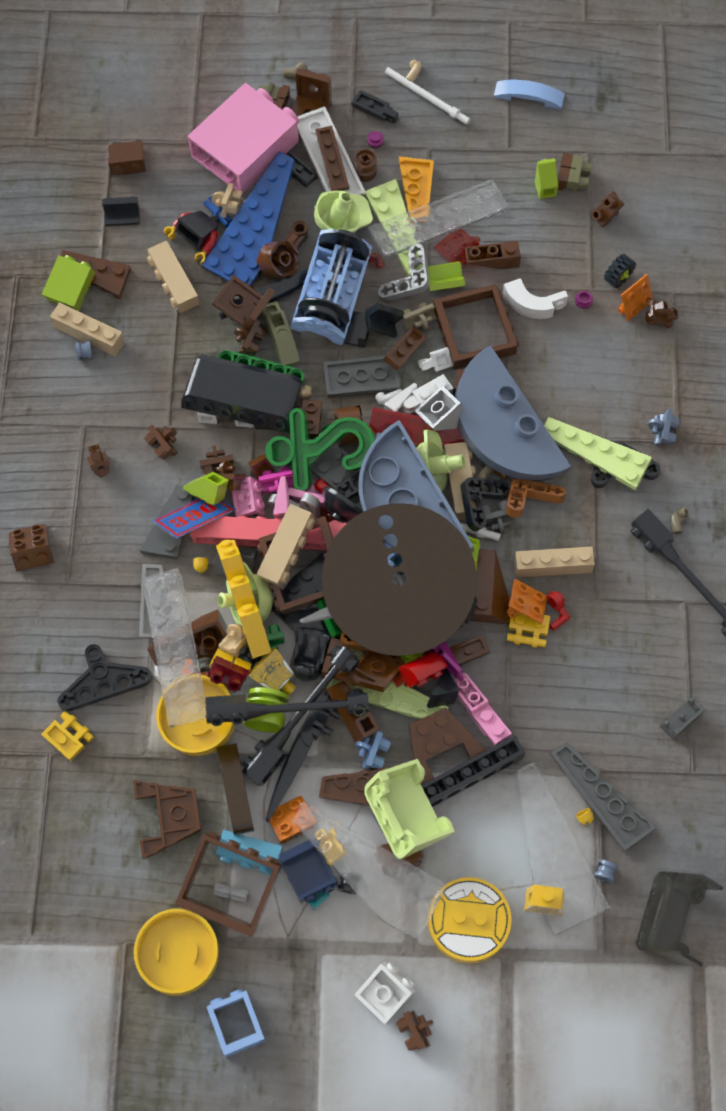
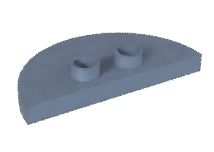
M491 345L483 349L465 368L455 393V398L462 404L458 429L467 446L486 465L513 478L544 480L567 473L571 465Z
M398 420L376 438L363 460L359 474V496L363 511L392 503H405L425 507L449 520L463 535L471 552H474L473 544L402 423ZM383 515L379 518V526L383 529H389L393 525V519L388 515ZM387 534L383 538V542L389 547L393 548L397 545L398 540L395 535Z

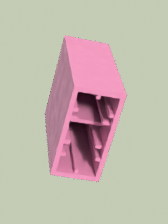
M244 83L187 136L191 157L227 185L229 183L234 184V190L243 191L244 194L263 176L279 151L287 154L299 142L297 126L299 119L290 108L285 107L282 110L276 106L266 90L259 88L256 91L247 83Z

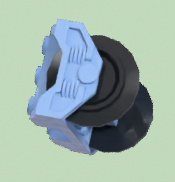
M343 229L320 231L290 329L298 332H313L327 337L333 343L343 345L372 250L371 245L351 231Z

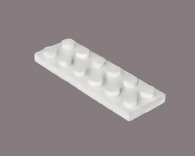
M322 107L297 116L299 119V124L297 125L298 134L325 192L331 191L315 129L332 126L349 183V190L345 191L364 197L366 192L326 108Z

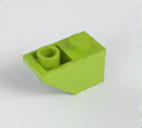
M544 159L537 162L535 185L539 199L557 196L558 179L555 159Z
M211 472L184 485L183 490L201 498L208 504L215 505L225 498L229 480Z

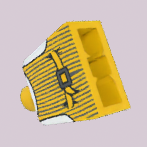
M274 647L271 649V653L266 654L248 673L252 679L264 687L275 690L281 688L287 695H290L296 688L289 680L294 675L293 671Z
M532 885L525 892L524 911L563 916L565 902L563 888Z

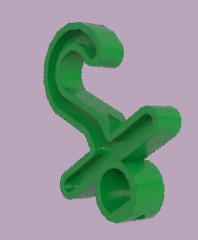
M295 408L289 414L291 439L283 436L272 438L266 445L265 454L268 461L275 466L289 467L292 465L295 489L307 492L312 487L311 465L319 457L326 454L344 436L352 433L359 439L357 451L345 456L342 460L345 469L355 471L361 469L367 451L376 440V435L369 424L362 420L344 417L336 420L317 438L312 440L309 439L307 413L299 408Z

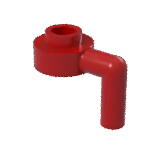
M552 591L546 596L549 605L561 615L549 624L552 631L570 619V615L564 607L565 598L560 592Z

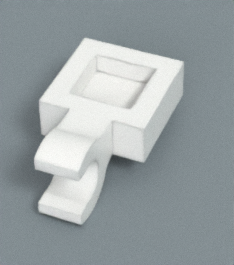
M447 347L431 352V358L418 361L419 368L422 371L431 367L435 371H439L453 366Z

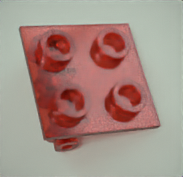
M458 226L433 248L450 263L460 262L462 268L467 264L465 247L479 246L480 238L477 235L471 237Z

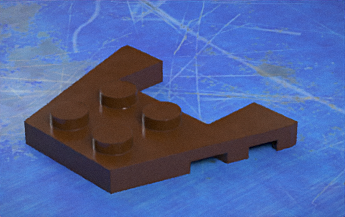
M367 651L359 660V665L352 673L349 674L347 671L345 673L339 670L333 679L384 692L401 673L398 667L405 664V662L399 656ZM332 662L323 670V676H325L334 665Z
M446 707L409 724L413 759H418L425 770V776L420 783L421 785L434 778L426 760L461 743L469 759L486 751Z
M138 780L133 781L136 800L157 798L161 836L140 840L143 859H147L201 831L195 789L164 786Z

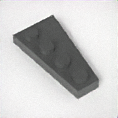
M176 485L158 518L192 502L194 496L183 490V486ZM155 523L140 552L178 560L184 535L176 539Z

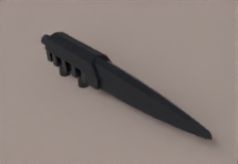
M308 269L263 286L262 291L259 288H255V291L264 296L269 287L276 291L268 302L272 303L303 287ZM233 297V302L236 305L242 304V299L239 297L235 300ZM223 312L219 313L221 320L228 317Z
M326 691L325 695L320 694L315 702L332 701L328 691ZM338 710L309 711L278 777L266 815L267 822L270 821L292 784L313 741L318 740L320 733L331 736L333 729L325 726L329 716L339 720L340 714Z

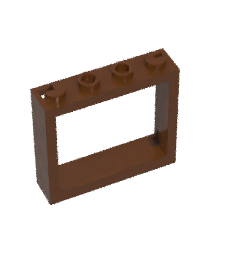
M496 284L433 299L436 320L445 347L449 349L453 370L467 367L470 361L483 349L459 355L444 309L492 297L508 341V343L492 347L499 359L516 355L519 341L517 336L513 335V323L508 320V309L506 305L503 306L502 292L497 289Z
M323 516L314 519L315 523L312 530L321 528L328 551L334 538L329 522ZM276 533L259 538L260 544L257 546L261 556L264 555L265 557L269 549L268 544L272 543ZM268 582L271 592H275L276 599H274L275 607L283 614L317 604L320 600H324L323 591L285 603L281 587Z
M210 831V834L205 833L202 836L175 905L252 937L262 917L282 864H279V860L267 855V858L259 855L260 852L256 849L248 847L246 850L240 847L241 844L231 839L225 841L221 839L222 836L212 831ZM209 843H213L273 869L251 924L188 897Z

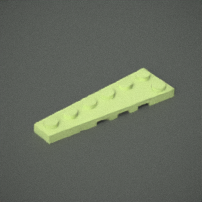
M394 179L366 190L365 198L409 277L411 273L408 250L417 241L398 183ZM417 265L415 271L421 270L423 265Z
M548 417L544 424L558 446L565 448L573 455L585 459V462L594 464L604 473L616 477V480L633 490H637L651 463L652 457Z
M332 679V681L328 684V686L325 689H328L329 687L339 683L340 681ZM394 682L384 692L346 683L351 690L358 688L363 690L364 693L367 692L369 704L418 720L445 707L447 710L449 708L445 705L428 708L426 706L430 699L429 697L404 685L397 688Z

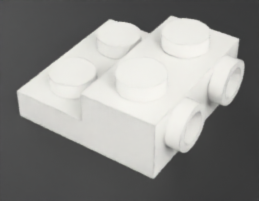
M386 962L381 963L354 994L384 1024L389 1022L416 991L413 989L414 983L407 977L402 978L397 973L399 969L391 962L388 964Z

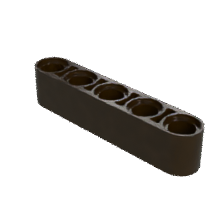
M237 744L218 747L217 752L234 836L253 832L254 827Z

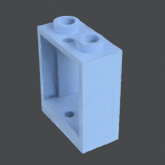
M236 990L230 993L229 998L222 1000V997L214 999L210 1002L211 1005L207 1006L220 1046L226 1058L265 1042L247 991ZM244 999L256 1033L226 1045L214 1011Z

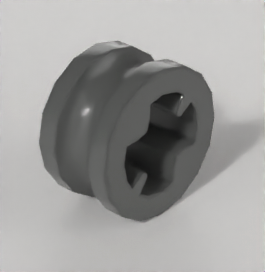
M201 658L196 660L195 666H198L196 672H209L212 659Z

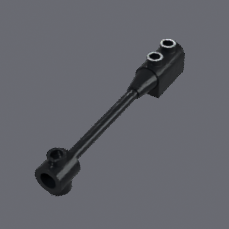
M648 508L632 522L631 526L633 529L630 530L637 539L642 537L645 540L643 545L648 552L655 551L656 554H660L682 572L723 617L724 621L721 623L723 626L721 632L726 636V609L680 560L679 555L671 545L674 541V536Z
M343 644L341 647L334 646L329 653L332 656L330 661L334 665L304 703L315 702L339 670L345 673L347 671L349 674L352 673L360 663L357 659L358 656ZM297 711L286 726H283L266 741L260 740L254 748L257 751L253 757L247 756L242 762V765L245 767L242 770L243 773L258 786H263L288 755L282 748L290 737L293 728L307 711Z
M358 688L352 689L347 694V700L279 705L246 702V694L205 697L207 724H212L213 726H220L225 722L239 725L243 721L264 716L267 713L347 708L348 714H354L355 716L369 713L368 693H364L363 690Z

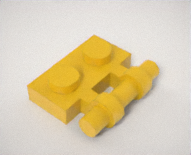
M521 613L515 618H510L508 630L516 631V634L508 633L507 641L514 642L516 645L522 643L532 645L531 647L533 648L538 646L545 648L547 640L539 639V635L547 637L550 616L544 615L542 624ZM522 632L533 634V637L522 636Z
M64 711L60 716L64 722L60 725L54 720L41 735L71 762L84 748L80 741L84 738L86 741L91 742L94 736L86 726H82L77 722V718L74 715H69ZM72 727L77 733L73 736L67 731L68 728Z

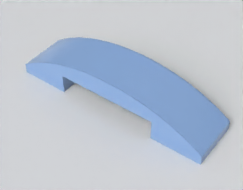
M504 80L497 82L494 98L511 101V97L545 102L544 107L562 109L565 94L551 86L538 82Z

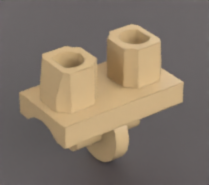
M229 183L225 194L224 192H215L213 194L212 202L215 206H222L223 208L221 217L226 218L228 213L237 214L239 203L243 199V191L234 190V184Z
M230 624L226 631V637L219 644V649L233 655V659L239 657V650L248 646L244 630L240 624Z

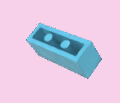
M223 830L221 839L237 841L241 844L240 847L246 850L248 847L258 850L260 852L259 855L265 858L269 855L279 860L278 855L283 852V848L280 845L241 834L234 836L233 832ZM220 846L217 848L216 855L220 858L219 861L231 864L235 862L239 863V866L244 869L250 870L253 867L266 875L272 873L273 869Z

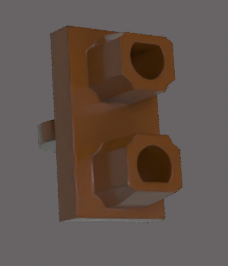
M612 191L592 211L591 216L601 227H605L614 216L619 214V210L625 204L618 198L615 191Z
M653 299L648 300L650 310L646 312V322L651 325L658 322L667 329L672 327L671 321L678 319L677 309L674 307L669 309L667 302L664 300L656 302Z
M255 320L249 331L243 327L235 328L236 341L241 342L244 339L238 353L244 354L247 352L252 355L257 353L260 345L253 342L252 339L254 337L262 341L267 332L259 326L260 321Z
M152 424L148 427L150 432L144 439L152 447L157 442L161 444L155 450L159 458L164 459L170 454L175 456L178 453L169 442V440L172 443L177 441L174 437L177 433L175 428L168 429L164 426L160 430Z
M99 444L88 447L90 456L87 458L91 470L98 477L106 476L109 473L110 464L105 451L101 452Z
M212 446L213 452L206 453V457L211 459L199 461L201 470L203 469L204 474L207 475L211 472L215 473L214 467L220 466L222 461H229L231 466H233L234 458L233 454L222 456L225 455L224 450L217 451L216 446Z
M222 461L220 467H217V472H220V476L229 480L228 491L240 490V480H246L245 474H231L232 471H235V467L231 466L229 461Z
M415 1011L403 1013L404 1017L398 1020L396 1024L401 1033L410 1029L413 1037L405 1040L407 1049L413 1051L430 1047L427 1037L432 1035L429 1027L434 1024L433 1020L426 1021L424 1015L417 1017Z

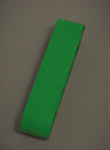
M228 350L221 351L218 354V358L297 376L302 380L303 386L305 385L304 373L298 368Z

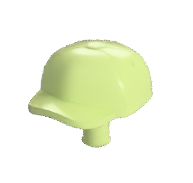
M346 191L321 193L315 205V222L321 230L343 229L355 233L358 229L370 225L373 220L366 198L361 195L350 194Z
M424 430V442L419 444L416 449L442 491L447 485V473H451L455 469H464L466 465L465 457L462 454L456 456L445 455L439 434L433 430Z
M243 562L263 622L270 615L274 601L269 583L259 578L258 575L253 574L247 564ZM227 581L228 593H219L217 603L220 608L230 607L234 621L242 626Z

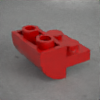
M430 651L399 666L398 669L402 675L393 682L397 688L402 685L405 687L409 686V688L415 685L421 687L429 682V678L432 677L434 680L443 675L442 671L448 665L438 653Z

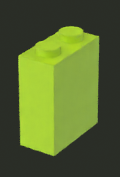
M58 255L41 295L46 300L57 304H64L79 312L95 271L91 268L90 264L84 261L78 263L70 256L65 255V257Z

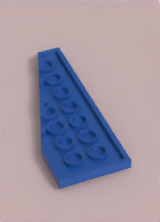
M280 151L278 152L202 264L204 269L227 282L234 274L252 287L262 272L256 262V258L261 248L266 243L272 242L277 229L283 200L286 197L288 182H290L295 164L293 158Z

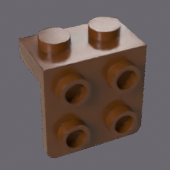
M141 141L110 144L108 146V165L111 176L146 171Z
M36 524L32 527L16 529L9 533L10 554L16 572L54 563L45 524Z

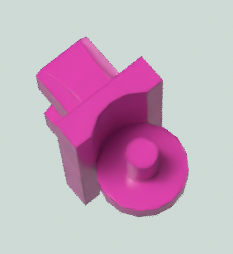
M287 466L282 467L279 473L273 474L270 470L263 471L262 476L259 477L263 494L278 492L282 476H285L287 479L288 489L293 488L292 470Z

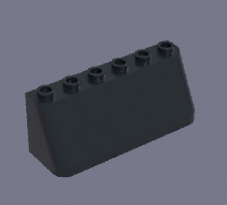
M199 355L193 364L181 400V408L289 433V414L295 408L300 409L303 383L299 377L208 355Z

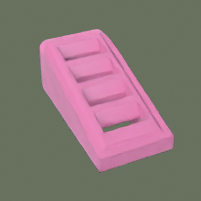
M282 476L279 482L274 508L275 518H284L290 505L288 482L285 476Z

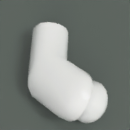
M397 389L386 395L383 392H379L375 399L378 401V404L384 405L391 398L402 392V389Z

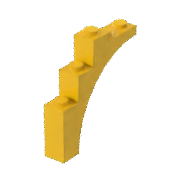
M224 540L219 545H216L252 658L271 653L262 619L235 540Z

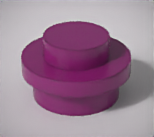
M378 131L370 132L367 135V143L372 148H379L384 142L383 134Z
M581 291L575 296V304L580 308H589L593 303V297L588 291Z

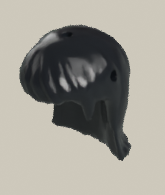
M300 627L294 630L295 648L290 660V669L299 680L304 682L314 681L322 674L327 655L326 647L331 636L326 631L318 628Z

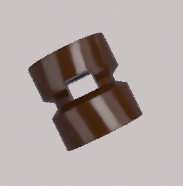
M360 149L354 156V169L360 181L368 182L376 177L377 156L370 149Z

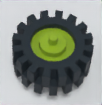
M621 254L615 261L613 260L611 266L609 265V269L605 272L604 280L615 289L621 287L630 278V275L633 274L636 262L626 254Z

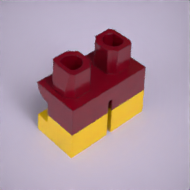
M217 649L210 662V670L207 677L210 678L212 683L227 685L230 691H240L252 664L238 657H235L233 661V655Z

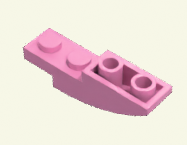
M464 673L462 681L455 679L454 682L460 690L457 697L483 735L487 736L494 746L511 738V731L491 708L487 698L471 678Z

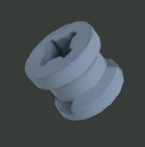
M91 341L81 344L75 342L78 361L83 358L93 359Z
M599 860V869L595 872L594 877L603 882L614 883V873L618 870V865L606 860Z

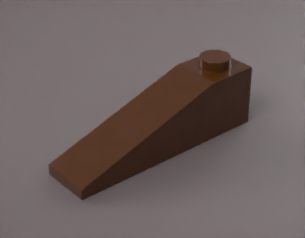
M480 549L476 571L477 586L475 597L477 603L475 605L477 609L473 611L474 616L471 618V621L509 625L510 617L507 613L509 597L496 550Z
M217 609L197 618L147 648V651L156 666L180 663V661L192 659V661L201 658L213 659L217 649H219V644L227 635L228 627L220 611Z

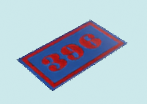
M198 498L152 521L177 539L236 510V508L224 500L212 505Z

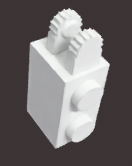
M443 374L412 391V396L403 403V412L407 414L416 413L414 410L441 386L453 395V387Z

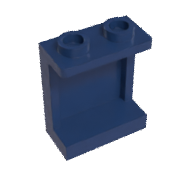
M316 837L278 855L279 861L300 903L306 902L308 904L316 900L317 895L323 892L328 894L336 889L335 886L338 885V881L334 877Z

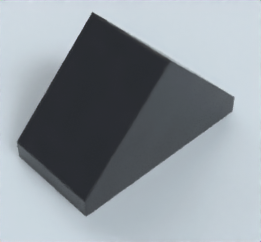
M446 668L442 671L443 675L439 677L426 706L428 708L455 703L460 690Z

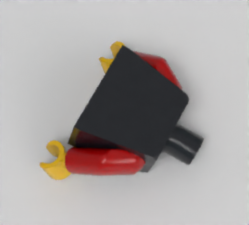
M200 210L193 213H182L173 222L172 227H165L164 234L168 235L169 240H173L176 237V231L198 251L202 249L201 253L195 255L196 262L199 258H203L200 263L202 266L206 260V254L211 252L216 243L219 218L216 215L209 217Z

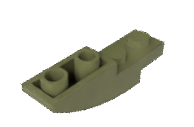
M277 301L266 304L261 313L270 332L271 341L280 363L286 366L300 364L295 341L283 309H280Z

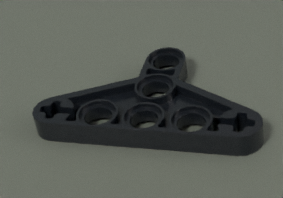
M91 644L85 649V657L89 668L60 694L58 705L63 711L69 712L147 686L152 680L151 672L147 667L108 663L105 660L101 647ZM96 649L99 651L97 658L89 657L91 650ZM98 667L105 669L104 674L101 676L94 674L95 669ZM144 672L146 675L145 680L139 678L140 673ZM131 674H133L135 678V684H133V680L130 676ZM122 678L129 680V685L126 687H120L118 683ZM105 684L109 685L110 691L102 694L100 687ZM84 691H90L92 695L90 699L83 700L81 699V694ZM74 693H77L79 703H77L76 700H73L75 699L73 695ZM65 698L72 700L69 702L70 705H65Z

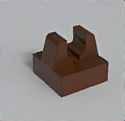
M265 454L258 456L253 461H249V466L257 480L262 476L263 471L270 470L273 472L272 466Z

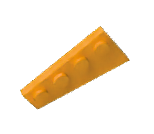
M399 157L410 222L427 224L434 160Z

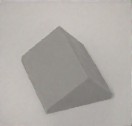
M441 386L414 411L434 431L457 429L462 404L447 389Z

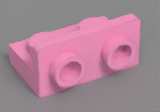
M250 476L246 480H240V490L232 491L236 517L240 515L249 517L254 514L264 516L265 504L261 496L262 487L260 482Z

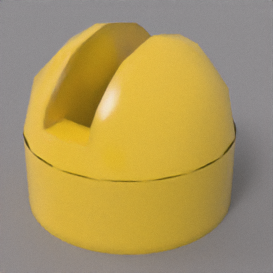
M202 557L194 558V569L200 573L205 572L209 566V559Z
M590 808L583 809L576 814V818L582 825L587 826V821L591 824L594 820Z

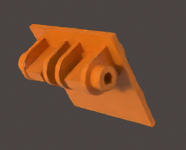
M645 274L621 294L622 304L619 305L617 310L621 315L625 314L627 322L649 305L648 300L653 299L648 274Z
M514 579L509 608L507 610L509 617L515 618L521 613L542 624L547 595Z
M301 795L278 806L269 821L280 844L283 842L287 843V841L293 839V836L297 838L298 833L303 835L302 831L305 833L317 826V822Z

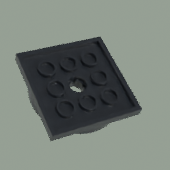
M322 553L305 569L299 571L290 579L287 586L282 590L285 603L323 591L322 570L325 557ZM273 601L271 611L292 631L300 627L318 628L330 634L324 620L301 623L299 621L319 611L316 604L283 614L280 610L276 609ZM331 638L329 639V641H328V643H327V647H326V648H327V652H328V648H329V644H330Z

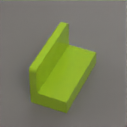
M460 262L428 266L429 291L465 286Z

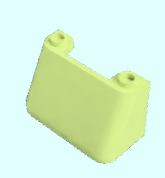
M418 759L379 771L364 788L366 799L393 853L399 859L412 855L451 836L455 832L452 822L444 816L437 818L420 784L424 779L425 770Z

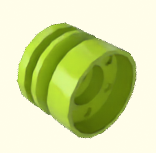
M256 687L248 690V699L246 700V702L279 705L287 704L289 702V695L271 688ZM282 712L267 713V715L243 721V725L260 732L276 733L283 726L285 727L286 716Z

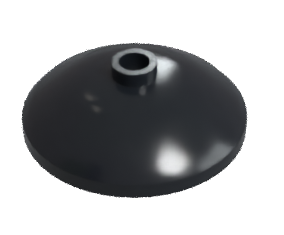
M327 486L322 489L325 503L333 513L332 517L340 522L343 520L348 523L363 512L353 502L334 489Z

